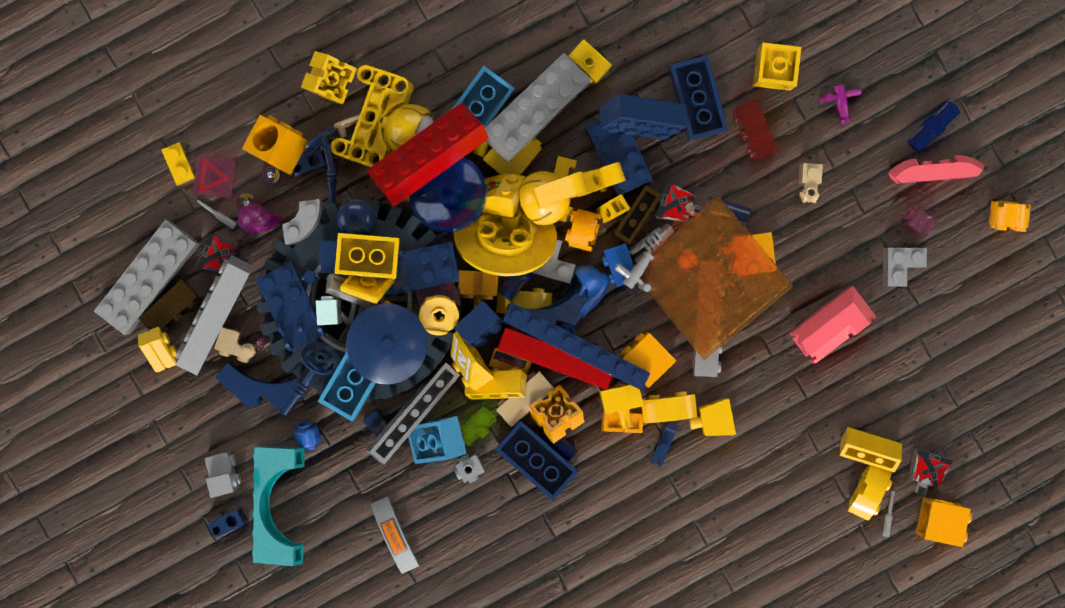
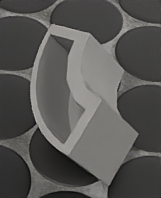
M316 199L299 202V211L296 217L290 222L282 224L286 245L304 240L315 230L322 215V200Z

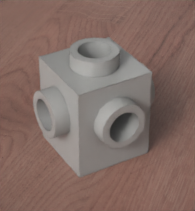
M477 453L471 456L466 454L458 458V463H456V469L454 470L458 479H463L464 483L467 481L472 483L480 478L479 475L485 472ZM470 466L472 470L467 471L465 467Z

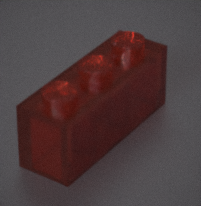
M757 98L736 106L733 109L732 116L735 123L740 125L741 130L739 133L742 140L747 142L749 148L746 150L749 158L756 162L779 152Z

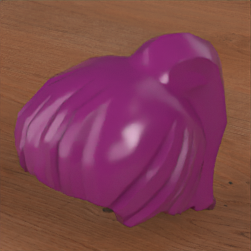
M251 204L244 206L238 212L237 223L244 232L257 234L273 229L278 224H281L284 219L280 215L268 212L261 205Z

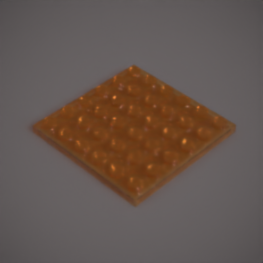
M720 196L714 198L651 254L654 259L650 260L640 277L643 282L651 286L649 293L703 360L710 357L793 287V284Z

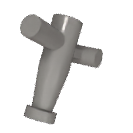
M644 251V256L631 271L620 263L615 265L614 269L626 277L623 284L632 289L638 283L640 289L646 292L651 290V286L640 279L650 260L654 259L648 252Z

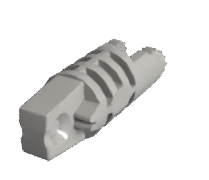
M665 224L661 228L657 227L628 251L632 255L642 248L645 249L634 259L638 263L644 256V251L652 254L653 251L667 242V238L675 231L669 224Z

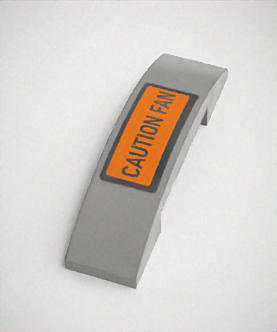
M387 496L370 504L380 531L401 574L418 567L419 563L407 542L389 497Z

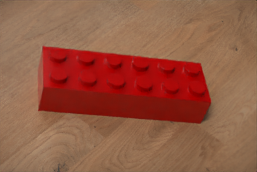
M460 103L366 171L374 185L389 203L395 207L487 141L489 137L483 124L463 103Z
M511 325L510 328L505 327L497 349L606 390L612 378V375L530 334L521 333V329Z

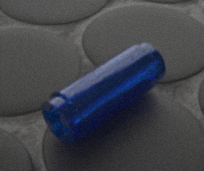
M544 430L540 434L542 439L568 461L576 454L577 450L564 437L553 444L544 433Z

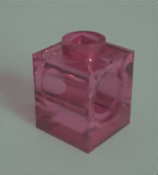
M920 208L911 209L905 216L906 221L904 222L905 226L921 238L927 237L937 224L936 220Z

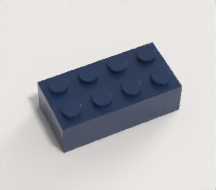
M708 55L670 65L668 69L677 103L686 104L687 127L684 129L688 142L726 132L728 128Z
M619 94L599 106L600 129L608 130L610 133L624 132L625 135L638 134L644 138L657 137L659 140H666L669 136L677 134L680 130L687 127L686 104Z
M600 120L585 126V130L602 167L616 162L621 164L626 180L611 186L616 197L653 181L633 135H625L624 132L610 133L608 130L600 129Z
M482 301L454 329L470 346L482 348L490 341L488 339L490 335H496L504 328L502 326L504 323H502L503 320L486 302Z
M521 419L495 447V450L552 501L579 472L576 467Z

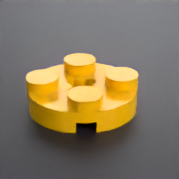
M435 295L427 297L420 306L419 320L428 333L444 335L457 325L459 320L458 308L455 301L447 296ZM437 311H441L442 314H444V317L441 316L440 319L437 320L434 313H437Z

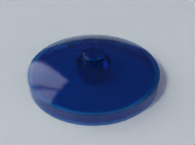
M463 157L409 196L410 206L414 215L421 220L420 222L431 230L443 233L460 231L470 226L481 215L487 201V184L479 168L473 162Z

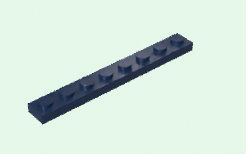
M510 303L502 319L641 391L650 375L649 372L513 303Z

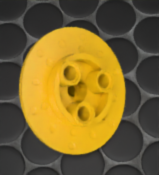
M521 204L513 218L467 209L456 222L454 243L461 257L476 269L493 275L517 276L537 270L547 263L556 248L557 232L554 224H534L533 220L529 219L523 211Z

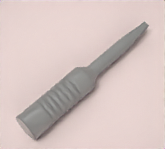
M197 200L199 204L213 213L218 220L233 230L236 228L237 223Z
M891 491L888 513L885 515L882 536L890 537L895 491Z

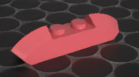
M954 155L953 163H951V159L939 160V164H932V161L920 162L919 165L917 159H910L896 165L888 172V175L897 184L971 178L978 176L983 171L985 165L974 158L962 155Z

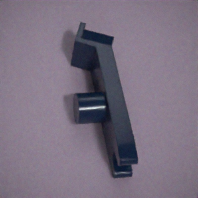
M671 421L667 422L652 457V464L656 460L659 461V467L663 464L678 429V424Z

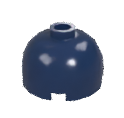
M351 199L339 207L336 214V222L338 228L344 234L368 235L375 226L376 215L369 203L361 199Z

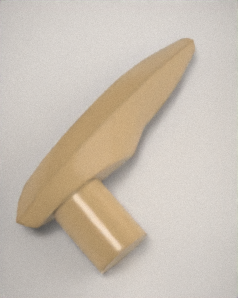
M360 115L334 124V127L338 128L339 138L347 137L345 127L352 126L358 122Z

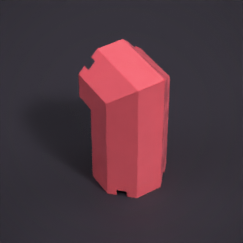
M849 286L793 329L790 335L795 336L793 338L794 342L806 357L810 355L812 357L810 361L816 364L849 339L848 334L856 335L872 322L871 319L876 318V315L854 286Z

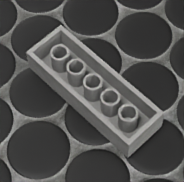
M563 53L485 128L489 137L486 142L509 163L589 85L591 79Z
M165 220L94 312L122 334L130 335L140 322L138 318L153 306L199 247L200 243L170 220Z
M232 255L229 260H224L218 272L221 276L216 275L210 288L212 293H207L201 305L203 310H198L192 323L195 326H190L184 341L186 344L182 342L175 356L178 359L176 366L198 375L250 274L251 264Z

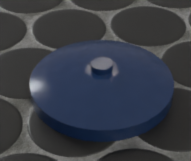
M391 303L377 304L361 312L351 324L346 340L347 354L355 370L364 378L379 384L399 383L410 378L421 367L427 353L426 331L419 318L409 309Z

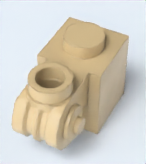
M800 164L798 184H803V189L799 193L802 202L816 203V200H818V185L822 182L823 164Z
M228 327L221 328L214 348L219 350L218 354L230 357V354L238 356L237 360L248 363L249 359L256 353V347L252 343L241 346L240 340L243 332Z

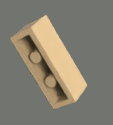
M533 371L527 376L526 398H502L497 403L499 407L496 408V411L512 427L530 411V404L539 398L544 399L548 395L547 393L553 390L554 387L540 371L537 373Z

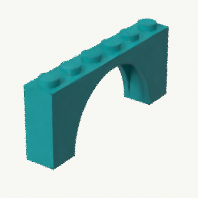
M282 446L254 447L253 563L285 566L303 564V544L289 540L277 529L271 517L269 502L272 488L277 479L290 469L304 467L305 448Z

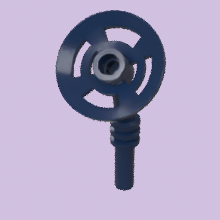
M334 126L322 131L304 148L305 153L317 149L324 151L328 169L326 172V179H328L326 180V183H328V204L336 203V183H338V180H336L338 179V176H336L338 172L335 170L329 143L335 132Z
M313 342L303 348L301 359L309 369V372L302 382L298 383V386L295 387L296 390L292 391L293 394L280 410L285 416L297 400L303 397L302 394H305V391L308 390L307 387L316 374L329 375L336 371L340 364V358L337 352L329 345ZM314 350L313 352H311V353L309 354L308 357L306 356V353H307L308 351ZM321 350L327 352L332 358L328 359L321 353Z

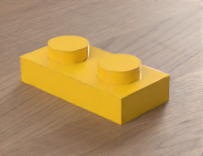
M180 142L162 149L176 185L179 186L196 178Z

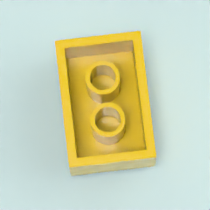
M338 233L335 274L396 279L400 238Z

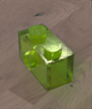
M485 404L460 427L463 441L468 446L478 437L484 438L490 432L488 428L497 420V417Z

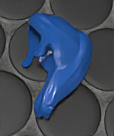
M590 265L576 267L573 281L569 285L571 288L572 285L575 286L577 281L579 282L581 287L580 292H578L579 296L587 289V298L581 308L580 319L582 320L590 310L598 305L610 283L607 274L600 273L597 268Z

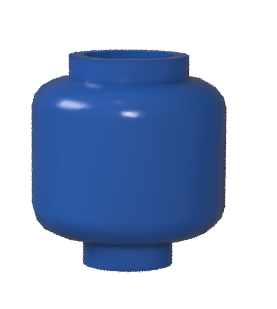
M303 421L297 424L294 436L298 447L306 448L307 451L317 448V444L321 441L317 424L311 423V421Z

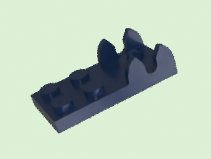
M452 242L406 252L399 251L397 278L382 298L460 282Z
M292 262L255 279L276 322V328L283 336V342L288 351L326 334L323 326L317 325V313Z

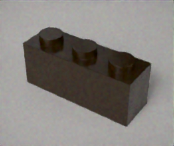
M645 185L630 206V210L626 212L616 227L613 235L626 244H631L662 195Z
M180 280L138 319L148 330L159 327L162 333L167 332L170 329L169 325L173 321L177 323L184 317L183 312L188 308L191 310L199 303L197 299L200 298V295L186 280Z

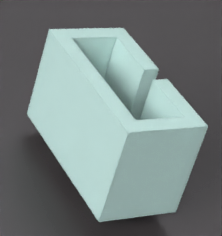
M321 296V301H316L317 325L342 323L341 300H335V296Z

